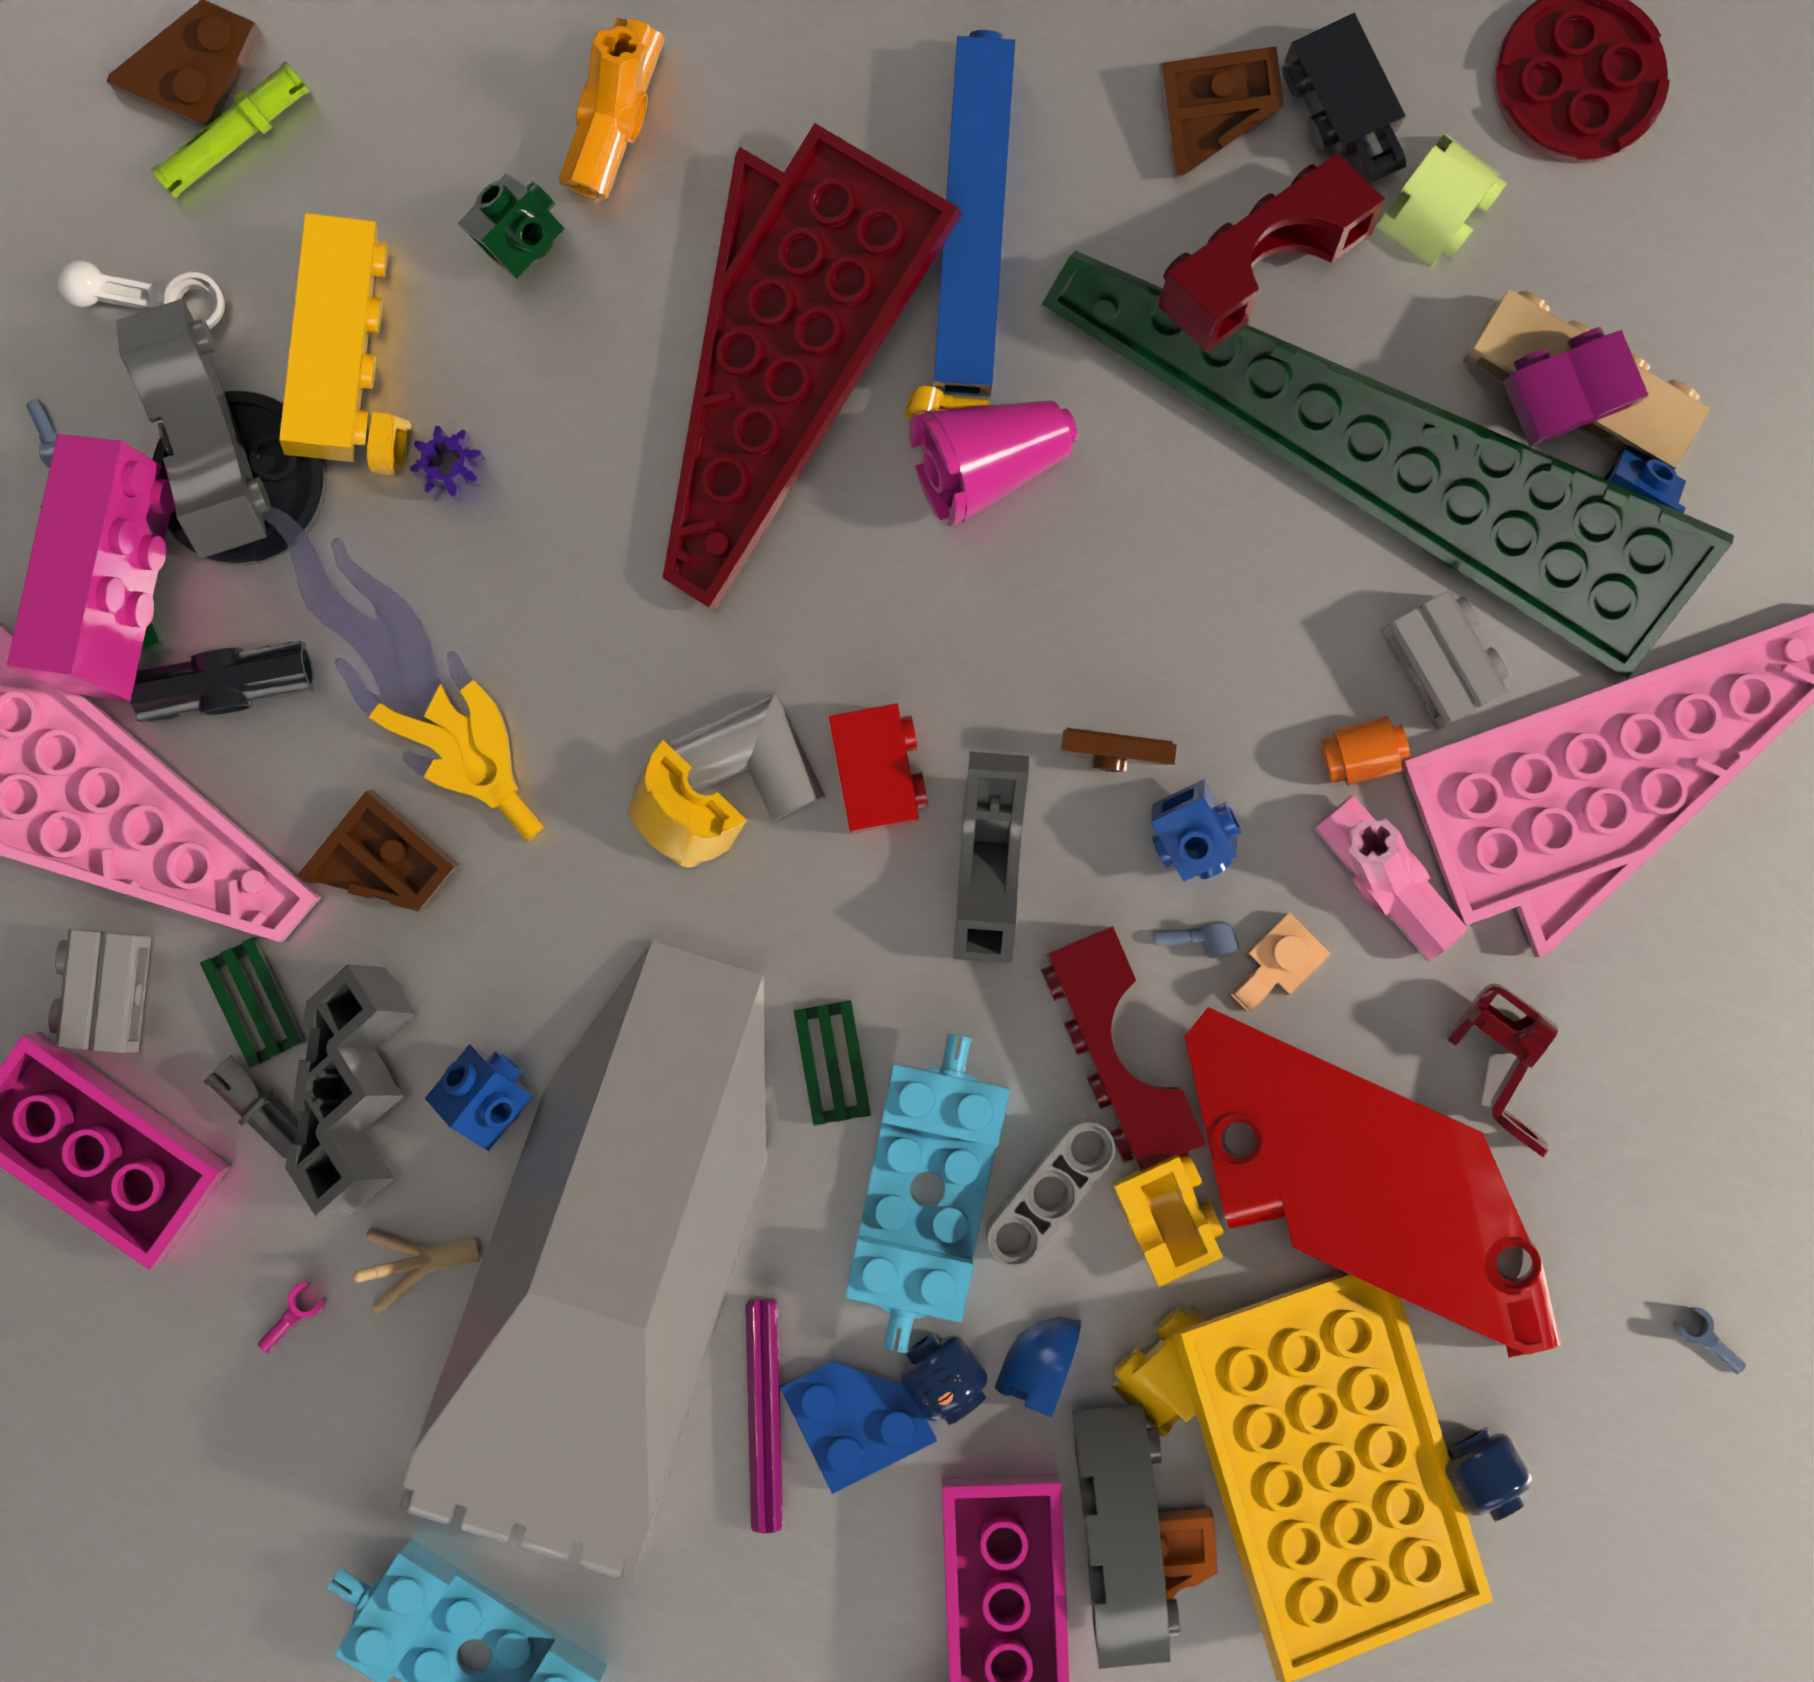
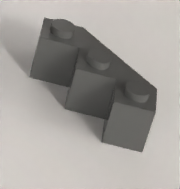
M347 964L306 1001L303 1026L310 1027L306 1060H299L293 1110L299 1111L295 1143H288L285 1169L315 1216L355 1214L395 1179L365 1132L405 1096L379 1056L376 1048L415 1014V1011L386 967Z

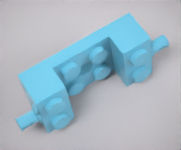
M947 1033L948 1037L941 1067L925 1069L894 1062L845 1296L846 1299L877 1305L887 1313H890L885 1342L882 1347L893 1351L897 1329L901 1328L897 1352L901 1353L908 1352L907 1348L914 1318L932 1316L962 1323L974 1266L973 1256L995 1149L999 1144L1010 1091L1007 1085L978 1080L965 1073L972 1038L961 1036L958 1056L954 1058L958 1035ZM923 1172H932L938 1175L945 1186L942 1198L932 1205L918 1203L910 1192L912 1180Z
M410 1539L401 1549L385 1575L371 1586L344 1570L343 1567H340L327 1587L328 1591H332L357 1607L354 1611L351 1628L334 1653V1656L375 1682H388L392 1675L402 1682H600L607 1667L602 1661L413 1539ZM472 1639L484 1642L491 1651V1663L482 1669H473L464 1664L460 1656V1647L464 1642Z

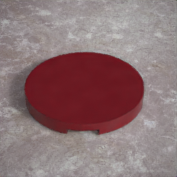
M1537 0L1527 7L1514 21L1502 40L1495 60L1494 89L1498 106L1505 121L1512 131L1530 148L1549 158L1563 162H1597L1627 150L1653 125L1667 98L1670 80L1668 79L1665 52L1660 41L1661 34L1650 17L1629 0Z

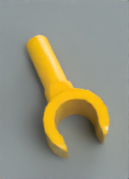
M924 385L918 387L910 395L905 416L911 419L914 414L926 410H939V408L989 406V400L953 397L952 395L944 394L937 388Z

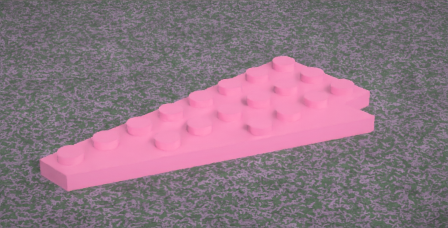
M1814 612L1401 762L1456 914L1465 926L1516 908L1534 957H1542L1549 954L1814 703Z
M0 622V855L270 940L284 942L321 897L86 695L64 692L6 666L13 633Z

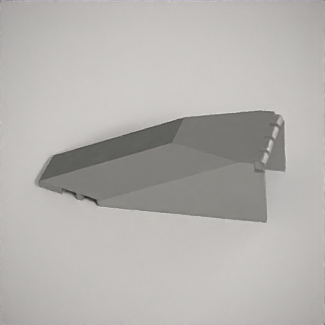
M652 940L545 1088L415 1445L402 1486L405 1489L399 1507L408 1509L410 1514L448 1526L451 1524L457 1505L465 1507L466 1512L461 1530L508 1544L511 1539L515 1523L526 1526L520 1543L521 1549L567 1563L573 1543L577 1542L584 1545L579 1567L620 1579L622 1576L633 1580L648 1546L768 1159L766 1138L767 1095L765 1087L764 974Z

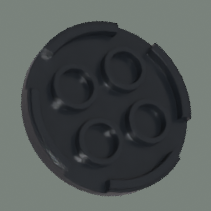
M227 391L225 395L234 416L253 478L259 477L270 501L271 510L262 513L267 537L205 558L226 565L249 566L271 561L282 556L308 535L318 520L324 506L328 484L325 459L284 455L279 441L283 403L255 392ZM160 437L152 460L165 468L163 458L167 457L168 454ZM174 510L170 514L168 529L182 545L196 553L177 519L176 510Z

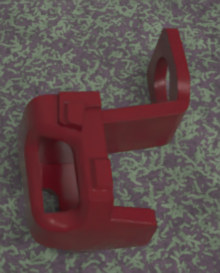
M1492 983L1480 991L1447 1034V1040L1456 1046L1473 1025H1476L1517 1057L1491 1100L1492 1115L1495 1121L1538 1155L1544 1157L1549 1151L1547 1142L1531 1128L1506 1111L1505 1107L1528 1067L1532 1068L1555 1039L1558 1033V1026L1542 1012L1529 1005L1504 986ZM1497 994H1500L1524 1012L1526 1016L1520 1020L1512 1021L1491 1006L1490 1003Z

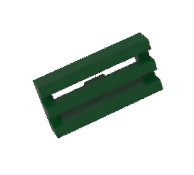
M257 937L247 939L234 948H229L213 958L200 962L201 968L249 1068L260 1065L306 1042ZM248 955L287 1037L279 1042L239 960L242 957ZM227 966L266 1047L263 1050H259L223 975L221 968Z
M852 1001L793 1010L813 1126L871 1116ZM837 1014H842L857 1105L846 1107L830 1017ZM819 1018L834 1105L833 1110L827 1111L823 1110L808 1024L809 1019Z

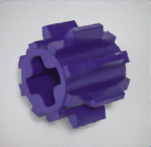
M435 426L434 438L427 444L423 441L415 440L414 445L421 452V460H416V464L409 468L415 476H426L427 483L425 484L424 491L428 495L433 497L445 488L457 501L460 500L461 487L467 483L477 486L481 484L473 470L474 467L478 466V463L485 460V457L480 450H469L467 445L470 435L462 429L456 435L452 434L450 438L447 437L440 426ZM451 452L458 461L451 464L452 473L444 475L435 466L444 463V453Z

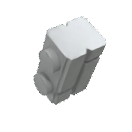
M1450 589L1381 629L1438 729L1455 722L1508 692L1502 680L1508 678L1509 674L1502 658L1493 647L1486 650L1483 648L1474 632V629L1479 627V620L1474 609L1464 597L1455 599Z
M68 929L67 940L59 942L55 955L56 973L63 975L61 998L53 1000L48 1019L50 1032L57 1033L55 1047L113 1053L139 1052L151 936Z

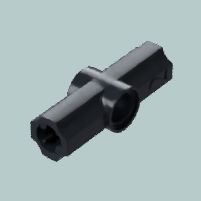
M290 641L243 651L242 648H225L201 652L191 656V661L137 671L130 704L134 709L137 721L142 723L173 719L198 712L201 715L207 716L243 711L253 707L252 702L314 691L312 661L307 651L306 643L303 641Z

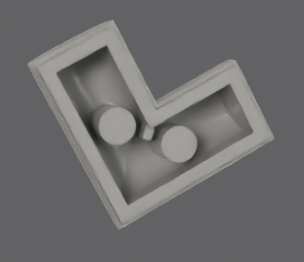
M777 692L671 741L674 751L692 767L688 774V781L697 793H701L749 770L773 822L826 798Z

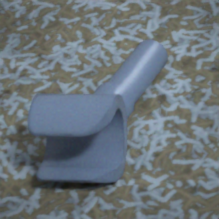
M34 399L29 401L26 407L40 435L39 439L42 444L39 446V456L41 461L50 468L56 442V433L53 431L40 400Z
M1217 922L1200 928L1184 930H1154L1155 945L1194 944L1204 941L1209 958L1234 952L1239 947L1234 928L1226 922Z
M1689 1307L1694 1314L1702 1319L1703 1329L1698 1335L1691 1336L1680 1324L1675 1323V1332L1679 1338L1687 1342L1702 1344L1735 1374L1741 1373L1745 1369L1746 1363L1713 1332L1714 1322L1710 1314L1702 1308Z

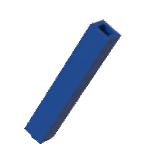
M976 30L970 32L969 36H957L946 200L956 205L963 214L943 244L934 388L941 390L944 394L991 397L1015 52V39H1003L1004 36L1001 33L992 30Z

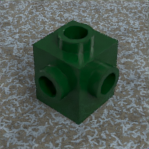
M506 173L498 181L489 184L480 192L476 204L458 222L462 229L496 264L516 279L533 262L543 258L550 251L555 238L565 229L550 213L556 205L555 202L539 185L530 180L524 186Z

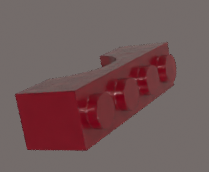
M1337 153L1318 167L1311 164L1305 167L1284 191L1276 196L1270 193L1261 198L1254 205L1249 215L1235 225L1232 223L1222 225L1201 249L1192 255L1185 252L1174 259L1164 272L1163 279L1165 283L1158 306L1207 353L1249 322L1259 292V286L1252 270L1256 263L1268 256L1284 252L1306 253L1330 263L1334 262L1372 235L1385 198Z
M1107 927L1046 953L1045 955L1050 965L1040 969L1052 999L1054 1001L1061 998L1065 999L1073 1018L1063 1023L1075 1053L1077 1055L1084 1052L1088 1053L1096 1073L1086 1078L1099 1108L1103 1109L1110 1106L1119 1127L1109 1132L1113 1136L1116 1150L1123 1164L1133 1160L1136 1168L1142 1171L1174 1155L1180 1156L1206 1145L1183 1089L1179 1087H1158L1139 1081L1126 1070L1115 1052L1111 1032L1113 1015L1119 1000L1136 981V978L1114 927Z

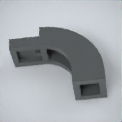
M971 751L969 753L953 959L1012 963L1029 756Z

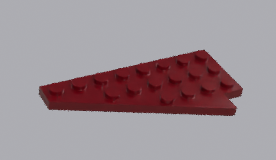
M816 123L813 124L784 172L742 147H739L735 154L662 577L714 611L717 610L963 214L956 205Z

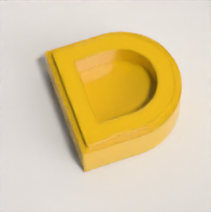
M372 411L367 445V460L369 468L373 473L394 476L401 471L408 452L412 426L410 421L392 414Z

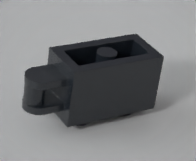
M1355 12L1293 41L1284 62L1286 65L1282 67V72L1291 94L1295 98L1302 96L1311 114L1308 117V126L1317 146L1321 150L1327 148L1331 157L1336 153L1342 158L1350 155L1359 174L1369 184L1405 168L1406 158L1395 133L1406 115ZM1379 142L1383 152L1371 157L1366 147Z

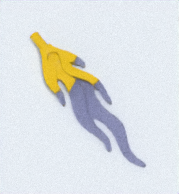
M272 506L270 511L262 513L263 519L273 525L286 540L294 564L299 591L307 609L325 626L341 635L351 644L373 674L381 695H375L370 692L359 673L348 661L340 657L334 660L335 666L344 678L353 699L370 719L385 729L432 748L442 758L433 760L412 751H405L402 757L407 765L423 778L438 786L476 797L484 801L492 809L499 808L526 842L538 835L545 827L516 793L519 787L515 782L512 771L510 744L503 716L497 704L467 671L460 655L450 651L447 653L446 659L451 678L468 704L470 710L469 717L460 714L452 705L442 685L431 642L424 625L407 601L353 562L343 540L334 538L331 542V547L337 568L358 591L371 601L376 610L377 620L361 613L335 589L305 529L287 513Z

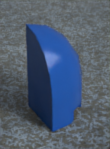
M1055 1317L1036 1322L1019 1334L1005 1357L994 1388L1002 1395H1011L1026 1401L1024 1406L1052 1417L1073 1360L1081 1330V1320Z

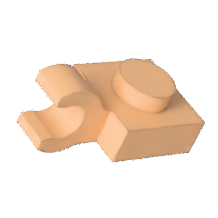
M1290 912L1286 913L1246 953L1258 967L1229 996L1246 1012L1248 1009L1250 1011L1253 1010L1275 985L1286 995H1290L1331 953Z

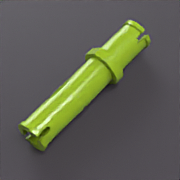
M287 61L282 63L279 69L246 94L241 90L234 96L236 100L234 105L194 135V137L159 165L151 168L159 182L166 190L169 189V193L175 199L259 130L263 134L273 128L270 122L304 94L307 95L310 92Z

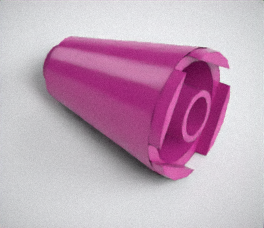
M1052 400L926 410L914 414L909 422L910 446L913 448L921 445L924 463L915 466L918 479L935 515L940 520L949 518L947 526H954L964 522L1070 456L1072 443L1076 442L1078 437L1076 424L1070 411L1066 408L1061 409Z

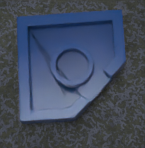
M831 1359L780 1386L784 1398L832 1494L937 1442V1436L929 1420L925 1418L902 1386L901 1381L892 1378L887 1379L855 1368L854 1365Z

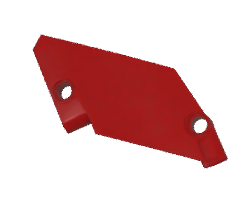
M1210 1007L1204 1011L1184 1037L1221 1203L1229 1229L1286 1218L1293 1248L1410 1303L1506 1345L1508 1358L1525 1354L1529 1355L1561 1345L1540 1253L1536 1245L1528 1237L1483 1132L1357 1076ZM1233 1123L1246 1124L1253 1130L1256 1136V1144L1249 1155L1239 1156L1227 1148L1225 1134ZM1520 1247L1529 1253L1532 1264L1530 1270L1524 1276L1511 1278L1499 1270L1497 1258L1504 1249Z

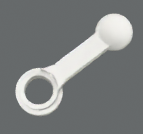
M77 260L66 264L59 272L57 278V287L60 295L66 302L76 307H88L101 301L148 310L181 299L185 293L191 290H203L211 296L212 300L209 312L203 317L209 329H212L219 323L225 310L224 296L217 283L209 276L199 272L182 273L165 287L104 275L94 264Z

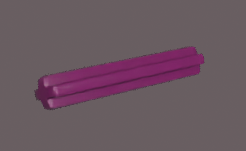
M753 1298L748 1300L745 1306L750 1514L752 1531L765 1534L779 1532L783 1525L778 1303L772 1298Z

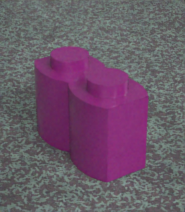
M1597 327L1570 339L1568 344L1571 350L1550 357L1547 348L1528 354L1513 363L1516 372L1506 378L1503 384L1529 447L1637 405L1649 396L1622 330L1604 335L1602 328Z

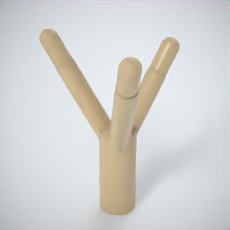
M370 1229L366 1233L368 1240L414 1257L357 1270L353 1273V1280L355 1282H363L413 1270L373 1304L372 1311L375 1314H380L431 1271L480 1261L477 1240L474 1238L427 1248L402 1238Z

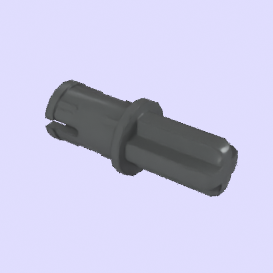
M230 1055L214 1070V1073H211L204 1080V1083L207 1086L209 1085L242 1117L238 1121L241 1126L247 1122L286 1159L288 1143H295L298 1122L272 1098L276 1094L273 1089L267 1092Z

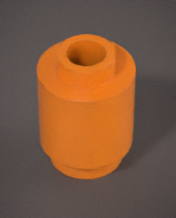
M1388 716L1333 729V736L1320 739L1322 755L1331 784L1345 780L1348 786L1402 772L1401 760L1410 758L1409 745L1403 725L1392 726Z

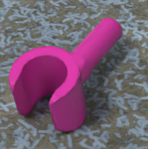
M304 1282L293 1287L288 1296V1309L257 1343L260 1349L269 1353L292 1327L296 1326L302 1318L314 1317L321 1313L325 1307V1297H322L311 1311H303L297 1304V1297L310 1283Z

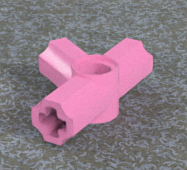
M1354 795L1336 807L1314 827L1315 831L1353 874L1351 880L1362 896L1382 916L1386 917L1388 915L1426 961H1431L1447 950L1468 930L1465 924L1428 882L1430 880L1428 872L1406 847L1400 831L1387 818L1376 821Z

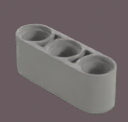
M1081 1119L1067 1126L991 1218L986 1230V1240L989 1251L997 1262L1008 1267H1019L1026 1265L1034 1259L1107 1170L1115 1157L1116 1146L1113 1136L1103 1125L1094 1120ZM1094 1131L1101 1136L1103 1142V1150L1100 1156L1088 1163L1074 1159L1071 1152L1074 1138L1081 1132ZM1049 1176L1061 1179L1066 1186L1065 1198L1058 1206L1052 1208L1043 1207L1037 1204L1034 1199V1188L1037 1183ZM1011 1222L1020 1223L1029 1231V1241L1026 1247L1015 1253L1005 1252L996 1244V1236L1000 1228Z

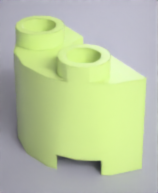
M1444 133L1437 145L1431 149L1404 185L1400 194L1383 214L1376 227L1431 267L1442 252L1450 258L1455 255L1473 231L1471 227L1464 223L1476 206L1487 212L1507 183L1499 178V172Z

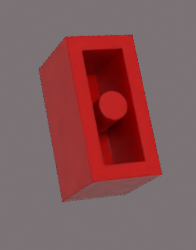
M898 703L828 716L850 833L854 834L919 822L918 808L928 807V800L922 772L915 774L910 772L907 751L918 749L912 715L900 717Z

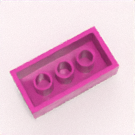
M57 434L6 666L67 693L131 701L146 627L151 623L154 614L153 593L158 570L162 568L166 558L165 537L170 514L175 510L166 468L121 440Z
M42 1032L22 1036L0 1066V1167L148 1270L154 1268L167 1258L229 1171L232 1164L65 1048L55 1047L56 1042Z
M1059 1475L942 1478L949 1682H1070L1062 1483Z

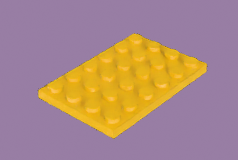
M1343 1272L1172 1333L1277 1681L1293 1682L1493 1601L1467 1513L1461 1506L1446 1476L1445 1469L1450 1460L1400 1297Z

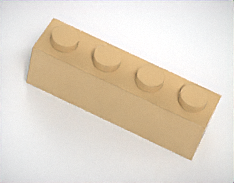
M1509 289L1495 305L1463 361L1503 384L1506 378L1516 372L1513 363L1518 359L1547 348L1550 357L1571 350L1568 344L1570 339L1592 328L1573 320L1566 323L1548 312L1550 309L1549 305L1540 297L1527 291L1516 293ZM1632 353L1649 396L1637 405L1577 429L1619 454L1627 445L1650 460L1657 459L1663 461L1674 470L1711 408L1698 401L1700 396L1693 388L1676 380H1669L1667 383L1649 372V364L1641 357Z

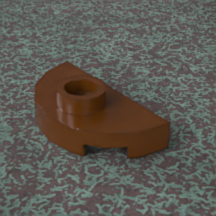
M1066 728L1062 733L1060 752L1093 759L1092 769L1127 773L1128 763L1175 765L1177 745L1173 744V741Z

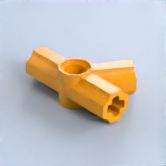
M617 18L613 29L598 30L592 42L589 77L582 90L576 112V124L578 127L559 176L560 184L573 190L576 194L594 200L602 199L607 201L627 144H632L639 134L648 103L646 91L665 41L663 33L656 31L649 24L632 18Z

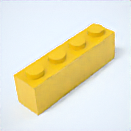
M305 213L279 437L284 455L354 463L356 445H367L370 412L360 410L362 389H373L376 368V355L367 354L369 332L379 333L382 315V298L373 297L375 277L385 278L388 261V242H379L376 221Z

